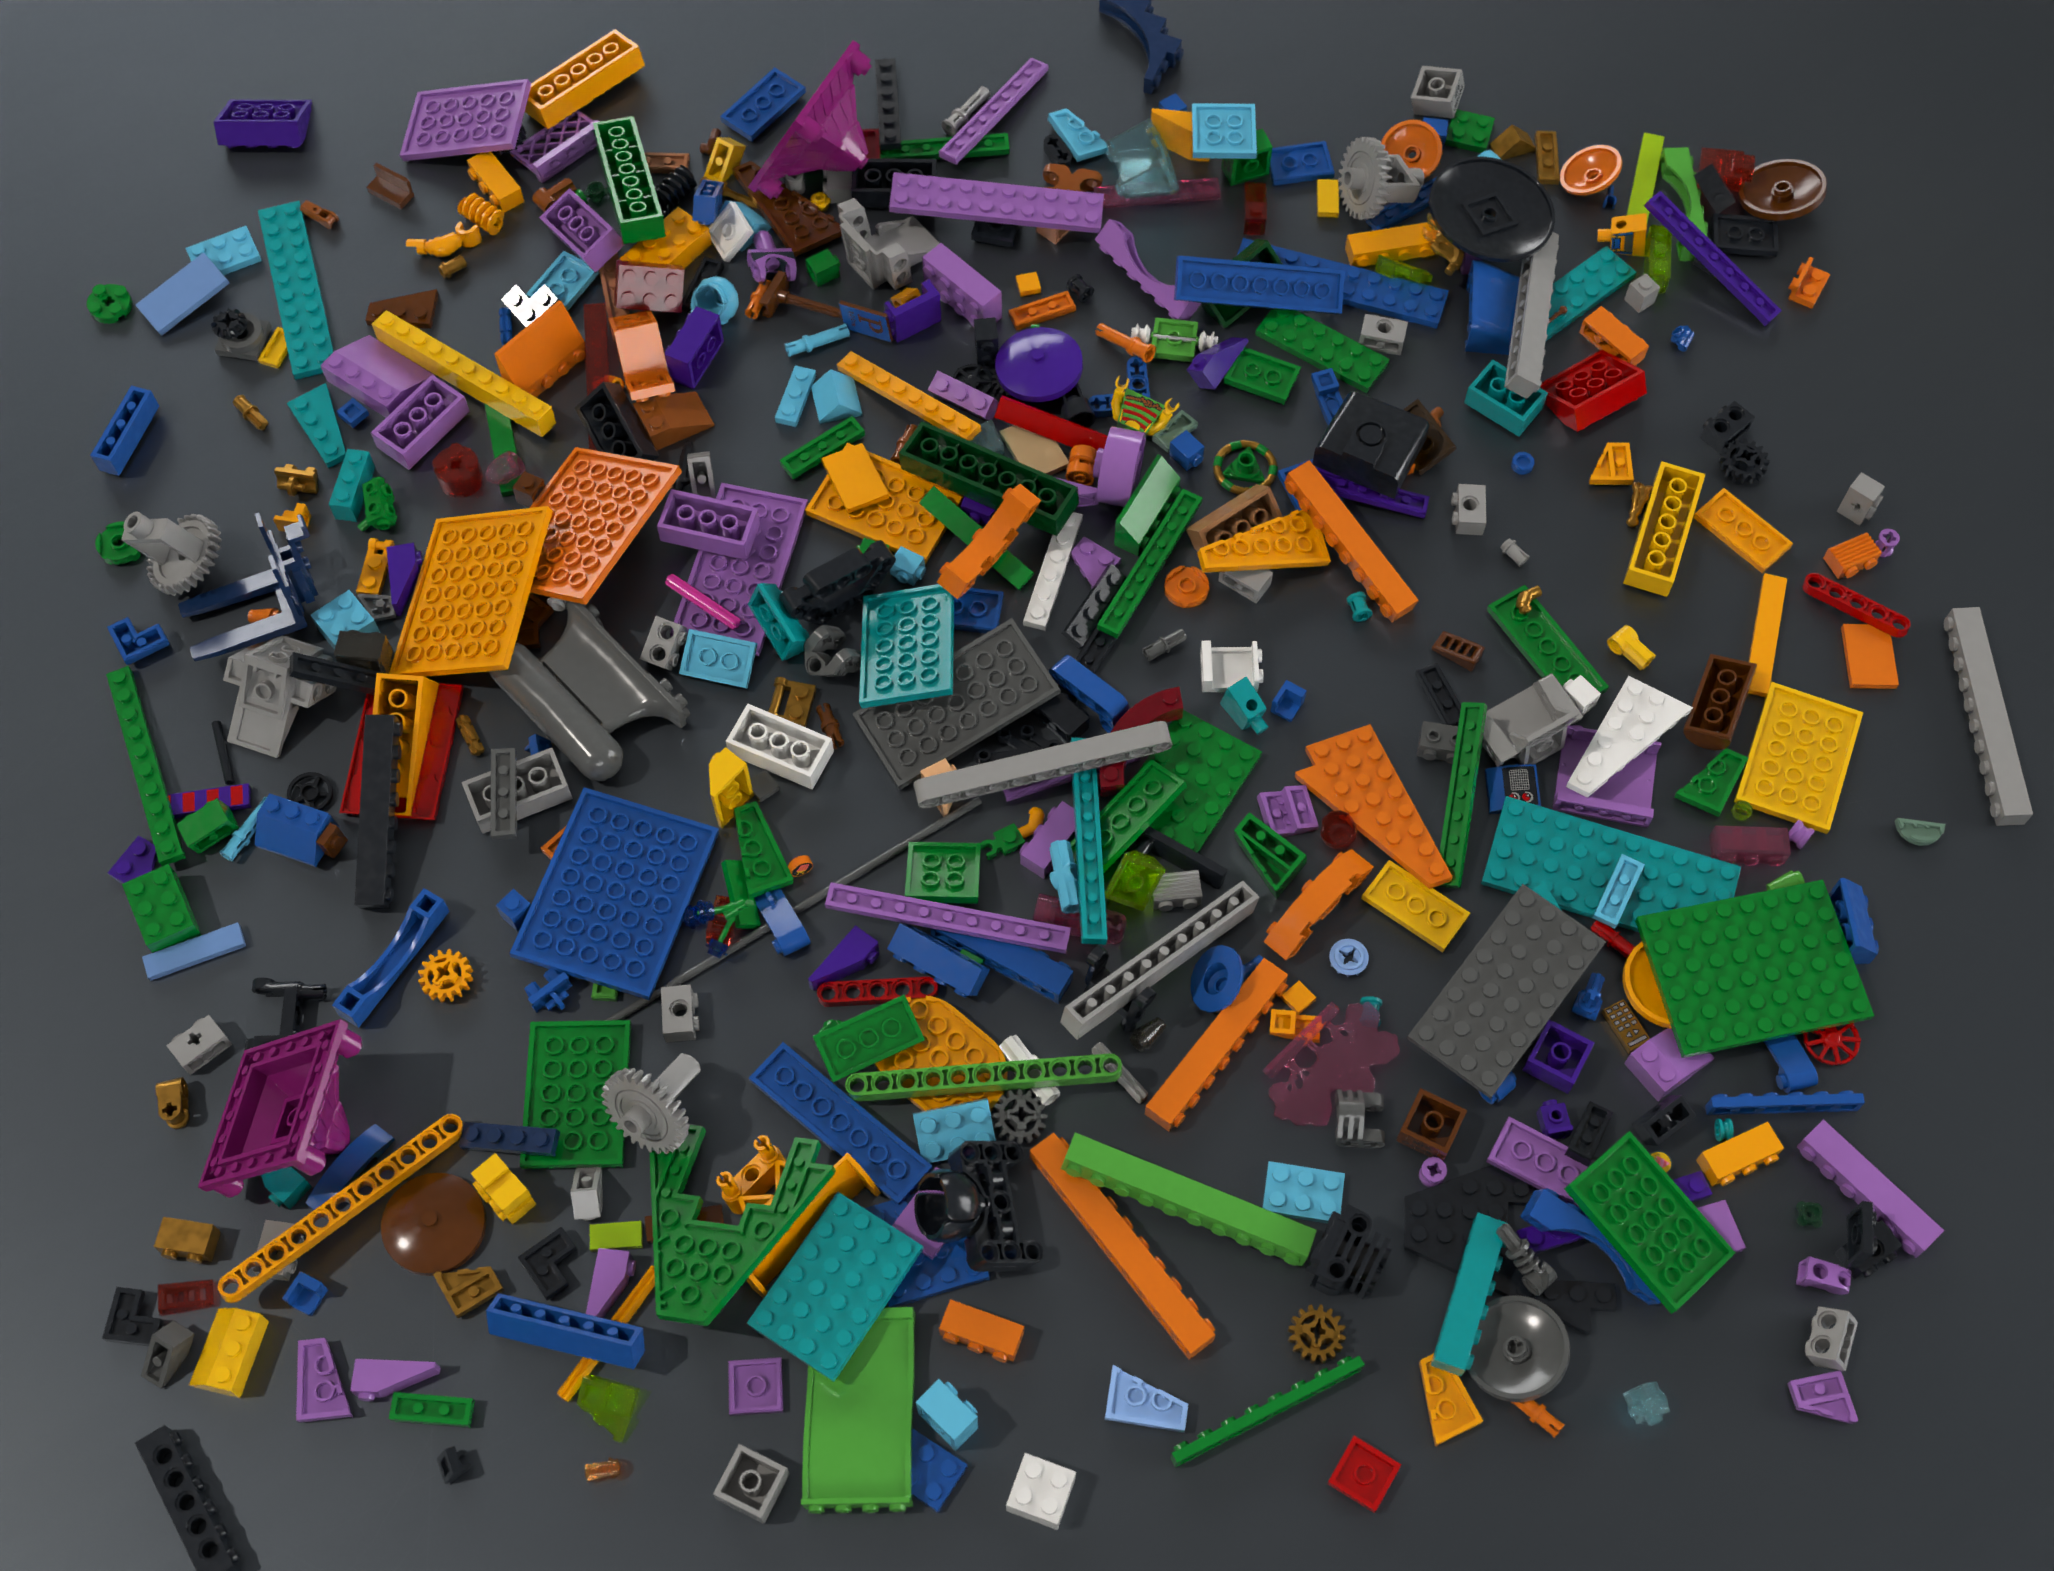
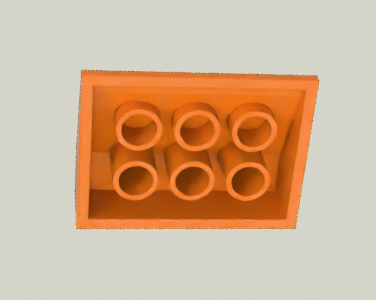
M559 300L496 351L494 355L501 377L537 398L561 376L566 375L574 365L584 360L588 352L583 337L564 304Z

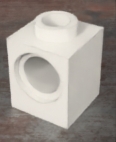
M1581 675L1574 681L1572 679L1568 680L1563 685V689L1582 715L1586 714L1597 704L1601 695Z

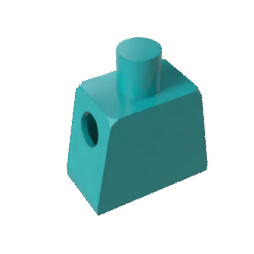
M1244 677L1227 688L1220 705L1239 728L1245 730L1251 726L1257 735L1267 730L1269 726L1262 718L1267 709L1266 705L1249 679Z

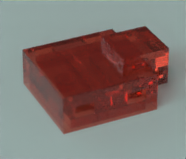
M1702 147L1698 172L1713 163L1731 191H1740L1741 181L1752 182L1755 155H1745L1744 151Z

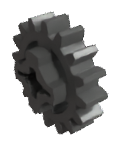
M1018 1089L1014 1095L1010 1090L1006 1093L1007 1098L1001 1096L998 1099L1000 1104L993 1106V1109L998 1112L991 1116V1119L997 1120L993 1128L1001 1129L1000 1138L1006 1135L1008 1136L1007 1141L1016 1139V1142L1021 1145L1023 1139H1025L1026 1143L1029 1144L1032 1142V1136L1037 1139L1041 1135L1038 1130H1043L1046 1127L1041 1122L1047 1119L1046 1114H1041L1045 1105H1038L1037 1102L1040 1098L1037 1096L1032 1099L1031 1091H1028L1026 1095H1022V1090ZM1009 1103H1014L1012 1105V1110L1004 1111L1005 1107ZM1017 1112L1019 1113L1020 1117H1024V1119L1021 1122L1019 1121V1117H1015V1114ZM1034 1123L1033 1128L1025 1132L1026 1124Z

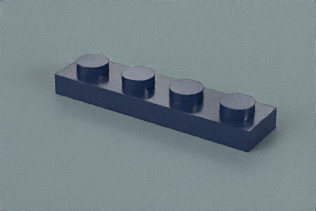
M465 1122L459 1147L467 1150L555 1157L560 1131L553 1128Z

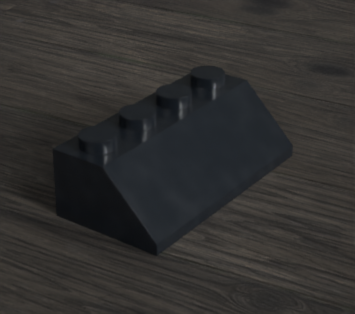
M603 381L575 407L597 451L651 461L659 457L657 450L620 384Z

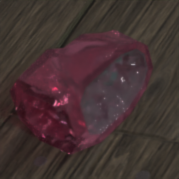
M507 451L491 462L486 471V479L488 482L497 485L506 484L512 479L518 478L526 471L525 464L515 452Z

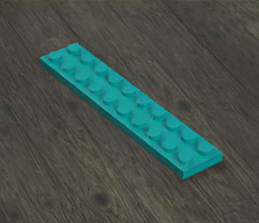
M300 201L258 210L295 380L322 374L323 371L320 365L334 352L305 219L302 211H300Z

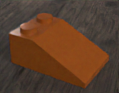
M697 392L674 393L661 398L656 395L649 397L647 401L633 404L634 410L656 450L714 427V423Z

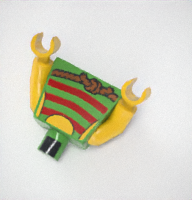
M1118 376L1115 382L1117 388L1114 390L1111 401L1113 419L1117 421L1116 427L1145 432L1146 437L1147 435L1153 436L1158 431L1164 429L1171 419L1172 413L1179 408L1180 403H1177L1175 408H1172L1169 405V402L1172 400L1170 398L1163 405L1128 389L1129 378H1127L1125 385H1121L1118 382L1120 378Z

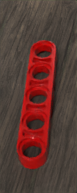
M1811 573L1805 578L1802 587L1808 595L1893 637L1902 638L1907 635L1911 623L1904 615L1820 574ZM1808 582H1816L1820 587H1812ZM1830 592H1836L1841 597L1835 598L1830 595ZM1850 603H1859L1862 608H1855ZM1872 613H1879L1883 618H1875ZM1899 623L1903 625L1904 629H1897L1893 624Z
M931 977L834 981L821 984L817 989V996L820 1004L825 1007L877 1005L899 997L895 991L900 985H905L909 988V992L905 997L911 996V999L926 998V996L937 997L938 985ZM924 984H931L934 987V991L926 995L920 991V988ZM879 986L885 990V993L881 997H874L871 994V990ZM850 988H857L860 994L857 998L852 999L847 997L846 992ZM826 989H832L835 992V996L830 1000H825L821 996L822 992Z

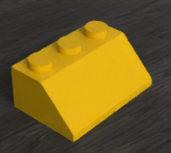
M726 747L720 753H715L709 763L710 795L718 826L721 828L734 817V808L745 805L754 796L747 763Z
M218 1308L189 1386L241 1398L269 1321L259 1313L239 1308Z

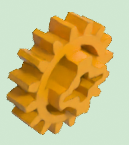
M448 949L446 954L438 950V956L434 957L430 954L428 955L430 961H423L421 963L425 969L418 970V974L421 977L418 983L422 987L424 994H429L431 1000H435L438 996L441 1003L444 1002L446 997L453 1002L454 995L457 994L459 997H463L461 991L463 989H470L467 982L473 981V977L470 974L473 972L471 965H468L467 957L462 958L463 956L459 951L453 955L451 949ZM459 966L461 968V977L458 976ZM431 975H433V977H434L433 980H432V982H433L432 985H431V983H430V976H431Z

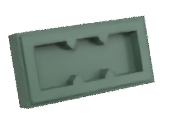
M1181 410L1169 420L1164 429L1152 436V441L1169 453L1170 442L1186 430L1191 433L1198 427V422Z

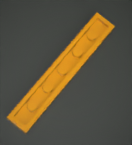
M1766 573L1763 575L1748 661L1757 664L1748 694L1765 698L1771 682L1787 578Z

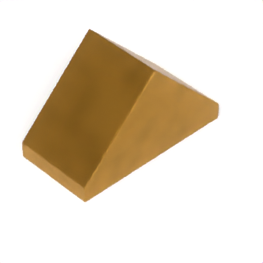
M1513 124L1489 145L1490 149L1502 160L1536 150L1528 133Z

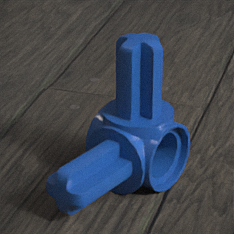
M1592 973L1590 975L1585 990L1578 992L1571 1012L1592 1021L1596 1020L1603 1002L1600 992L1605 977L1602 974Z

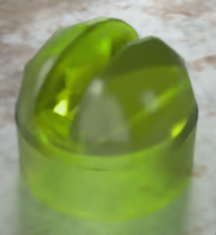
M1738 801L1732 807V815L1736 820L1745 821L1752 814V807L1746 801ZM1737 809L1738 811L1746 813L1747 815L1744 816L1740 813L1735 812V810Z

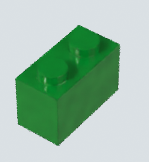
M218 798L207 802L204 807L187 815L184 820L176 824L187 847L198 854L240 828L229 806Z

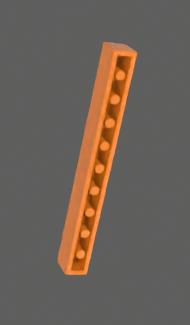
M1052 1133L1030 1149V1159L1190 1360L1214 1341V1326L1207 1318L1203 1319L1197 1312L1199 1308L1190 1297L1186 1298L1183 1295L1180 1283L1175 1277L1170 1278L1164 1271L1166 1269L1164 1263L1158 1256H1152L1148 1251L1150 1247L1142 1236H1136L1132 1231L1133 1225L1126 1216H1120L1116 1211L1118 1207L1110 1196L1105 1197L1100 1191L1102 1187L1095 1186L1089 1180L1082 1177L1070 1176L1061 1169L1069 1145L1063 1137L1058 1138L1055 1133Z

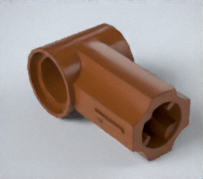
M566 178L549 189H538L533 195V202L545 212L569 188L574 193H576L577 189L573 182Z

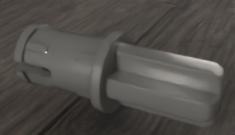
M1179 629L1166 637L1160 636L1159 640L1142 648L1143 655L1150 662L1165 652L1169 653L1170 648L1185 641L1187 636L1183 629Z

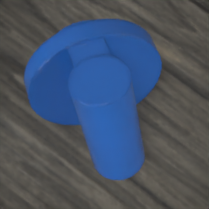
M1687 325L1678 326L1672 332L1671 341L1678 346L1680 351L1685 352L1695 333Z

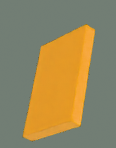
M863 443L821 458L822 464L848 514L889 498V493Z

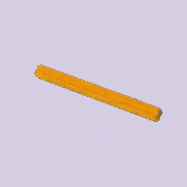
M653 1265L650 1266L611 1320L625 1324L629 1322L655 1286ZM583 1357L557 1391V1395L564 1401L569 1402L599 1361Z

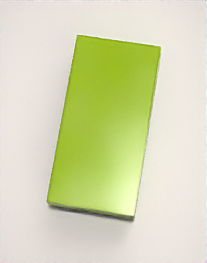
M642 1221L591 1224L590 1251L598 1252V1248L613 1250L643 1248Z

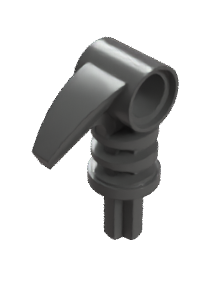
M1505 1223L1497 1228L1496 1234L1508 1249L1505 1255L1508 1259L1514 1260L1513 1263L1516 1267H1519L1518 1270L1521 1274H1525L1522 1277L1525 1287L1534 1295L1539 1296L1557 1279V1273L1545 1261H1540V1258L1534 1255L1535 1252L1532 1248H1529L1530 1243L1528 1240H1520L1509 1224Z

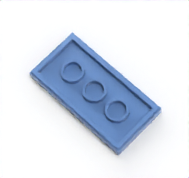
M203 252L135 305L162 336L230 283Z

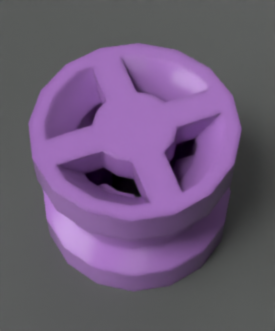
M1798 820L1784 839L1796 843V847L1801 850L1815 830L1805 827L1803 822Z
M1436 1157L1426 1159L1419 1170V1179L1426 1187H1432L1442 1183L1447 1174L1446 1164Z

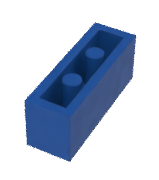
M702 180L694 194L692 220L698 221L702 225H710L715 222L722 208L724 182Z

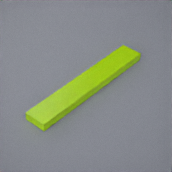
M1645 132L1643 134L1627 215L1647 213L1648 221L1649 211L1644 205L1653 197L1664 136Z

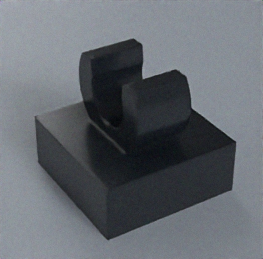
M455 1446L444 1449L437 1458L445 1484L455 1482L461 1474L466 1473L471 1468V1463L463 1465L459 1460L465 1457L467 1454L466 1450H459L457 1452Z

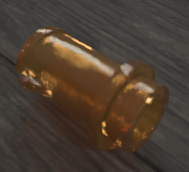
M612 1457L608 1461L585 1464L587 1482L607 1477L615 1479L616 1476L620 1475L619 1460Z

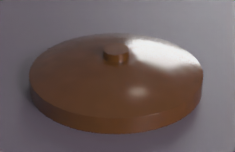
M1796 159L1769 161L1753 168L1752 176L1747 173L1743 177L1739 185V201L1748 213L1761 219L1781 221L1798 218L1812 212L1823 202L1827 192L1826 177L1817 166L1806 161Z
M429 1173L418 1176L402 1185L392 1195L384 1209L381 1220V1236L384 1247L399 1266L411 1273L434 1276L433 1274L436 1272H451L466 1263L479 1248L486 1230L485 1207L476 1190L458 1176L448 1173Z

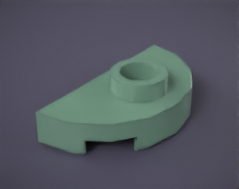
M1897 818L1895 820L1896 830L1901 837L1909 843L1918 846L1930 845L1936 842L1944 833L1946 825L1905 818Z

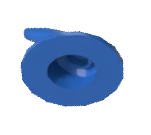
M1224 945L1211 947L1201 955L1195 964L1191 976L1190 989L1193 1001L1201 1010L1209 1013L1224 1010L1232 1004L1239 994L1241 986L1262 961L1263 957L1258 955L1243 965L1239 954L1233 948Z

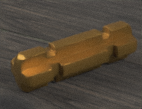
M462 714L456 718V724L458 728H461L460 732L467 746H469L471 755L480 756L485 749L474 726L471 725L472 722L469 716Z

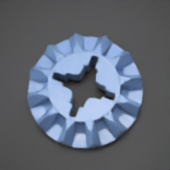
M1354 939L1339 940L1332 946L1329 954L1331 967H1334L1338 974L1342 973L1347 977L1350 975L1358 976L1360 972L1366 969L1369 961L1368 951L1365 946ZM1354 951L1352 960L1355 962L1349 961L1344 964L1345 957L1343 955L1348 956Z

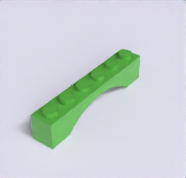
M1688 147L1663 148L1659 162L1662 179L1669 183L1680 196L1686 210V217L1707 236L1708 224L1704 222L1703 218L1704 206L1700 204L1701 192L1699 188L1697 189V181L1694 177L1696 172L1693 171V156H1690ZM1677 240L1676 248L1679 261H1694L1696 257Z

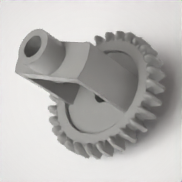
M1374 137L1355 138V141H1351V146H1347V153H1343L1345 161L1340 162L1343 169H1339L1342 177L1338 178V181L1342 182L1339 190L1343 191L1340 195V198H1344L1342 205L1346 206L1345 211L1350 212L1349 216H1354V219L1368 220L1380 214V211L1384 209V206L1381 204L1413 203L1424 184L1423 170L1421 168H1408L1400 155L1388 154V151L1384 150L1385 145H1382L1381 141ZM1392 179L1394 183H1387V180Z
M135 511L124 522L122 541L151 558L147 559V561L152 566L146 567L149 571L147 576L150 579V583L166 595L171 594L173 596L177 593L182 595L184 590L189 592L191 585L196 588L197 580H204L203 574L210 573L208 567L215 565L212 560L219 557L215 553L221 549L218 543L222 541L218 537L221 534L217 530L218 526L200 514L184 515V519L177 518L179 523L177 525L168 518L149 519L140 512Z
M681 1053L654 1082H651V1073L643 1078V1070L636 1072L635 1068L629 1070L624 1068L615 1072L605 1082V1085L602 1087L604 1092L601 1094V1097L605 1099L602 1104L608 1107L605 1112L612 1115L609 1120L618 1123L616 1129H623V1136H630L631 1143L634 1144L638 1141L641 1149L646 1146L649 1152L655 1149L657 1154H660L662 1151L665 1154H668L669 1151L674 1152L685 1141L690 1127L687 1123L689 1117H682L686 1109H678L682 1101L678 1100L675 1102L674 1100L699 1074L701 1070L699 1063L692 1056Z

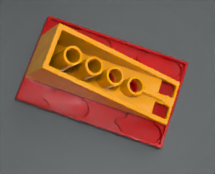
M376 674L375 694H366L339 813L359 815L365 715H395L403 725V734L399 736L402 756L398 760L397 769L400 770V782L396 784V792L399 794V805L395 807V816L397 818L436 821L450 750L454 739L456 718H458L463 685L437 683L424 676Z

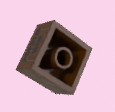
M1420 1088L1396 1141L1428 1157H1436L1444 1162L1467 1110Z

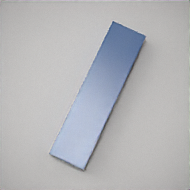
M237 922L145 955L142 959L147 977L152 981L246 947L241 926Z

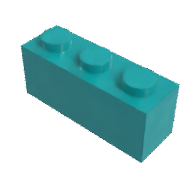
M347 449L329 501V507L335 519L357 522L364 503L362 484L372 479L375 470V464L370 452Z

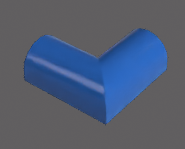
M126 617L107 627L127 665L171 645L159 623L137 633L130 618Z

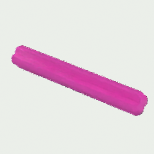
M671 574L667 576L666 586L730 629L735 630L740 626L741 619L676 575Z

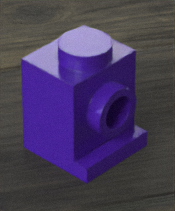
M1553 1099L1543 1102L1542 1106L1539 1107L1536 1114L1542 1134L1554 1140L1567 1138L1571 1135L1574 1129L1573 1125L1570 1124L1565 1102L1558 1103L1557 1100ZM1552 1115H1557L1558 1120L1554 1119Z

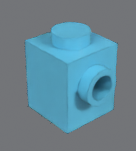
M900 546L894 555L896 561L890 569V575L896 577L902 583L914 586L918 579L921 580L926 573L924 557Z

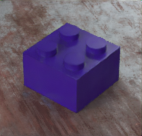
M1549 1019L1522 1071L1568 1094L1594 1042Z

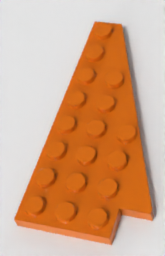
M1371 724L1306 746L1305 752L1313 766L1295 772V778L1298 782L1306 785L1309 791L1427 888L1431 889L1452 881L1453 876Z

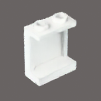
M1201 641L1202 692H1226L1228 687L1244 677L1249 679L1256 692H1258L1259 683H1263V669H1259V663H1262V649H1258L1257 641H1252L1251 647H1211V641Z

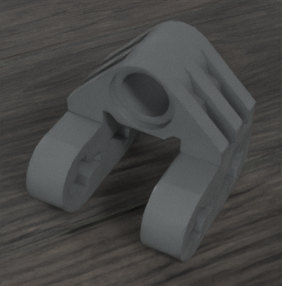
M822 625L804 643L806 671L810 675L824 677L846 676L848 672L857 673L861 667V650L844 648L833 658L828 654H824L826 649L835 650L845 642L846 635L838 627Z
M1337 1089L1335 1093V1108L1337 1109L1335 1144L1340 1147L1351 1148L1384 1147L1385 1132L1383 1130L1364 1129L1365 1112H1380L1384 1110V1095L1362 1092V1090L1352 1092V1090L1342 1091Z

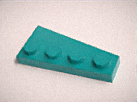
M325 383L287 402L289 409L328 469L344 461L346 449L327 384Z

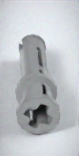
M981 86L960 108H955L948 119L942 121L941 126L945 133L954 136L958 129L968 122V117L990 96V92L986 87Z

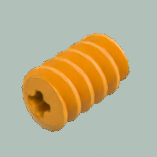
M472 193L459 202L457 211L460 215H463L490 235H497L500 232L504 218L502 210L485 201L483 197H479L477 193Z

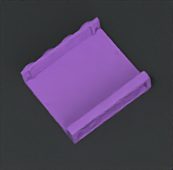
M1580 725L1567 726L1565 745L1560 751L1553 810L1648 828L1654 814V809H1651L1656 758L1662 742L1655 741L1587 798L1567 788L1566 785L1597 730L1583 728Z

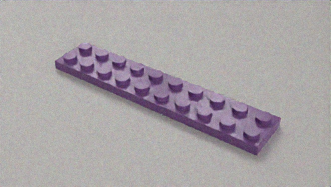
M894 172L889 212L1099 233L1101 231L1104 194Z

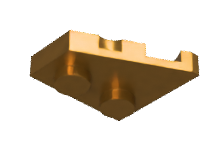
M491 1266L479 1267L475 1270L460 1269L457 1272H436L433 1274L457 1318L462 1317L497 1296L498 1293L505 1291Z

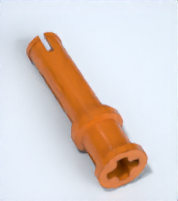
M1100 323L1097 328L1103 331L1096 330V336L1126 349L1129 355H1136L1145 363H1149L1153 359L1156 352L1155 345L1146 344L1139 337L1131 338L1104 323Z

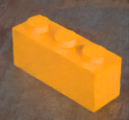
M492 152L479 153L467 160L470 168L467 170L469 176L473 181L477 180L483 194L487 193L489 195L492 205L505 213L525 202L521 188Z
M1766 1122L1702 1152L1696 1161L1712 1187L1719 1183L1725 1186L1736 1179L1734 1176L1743 1173L1746 1176L1758 1169L1757 1166L1765 1163L1767 1166L1776 1162L1779 1159L1778 1155L1784 1147L1770 1124Z

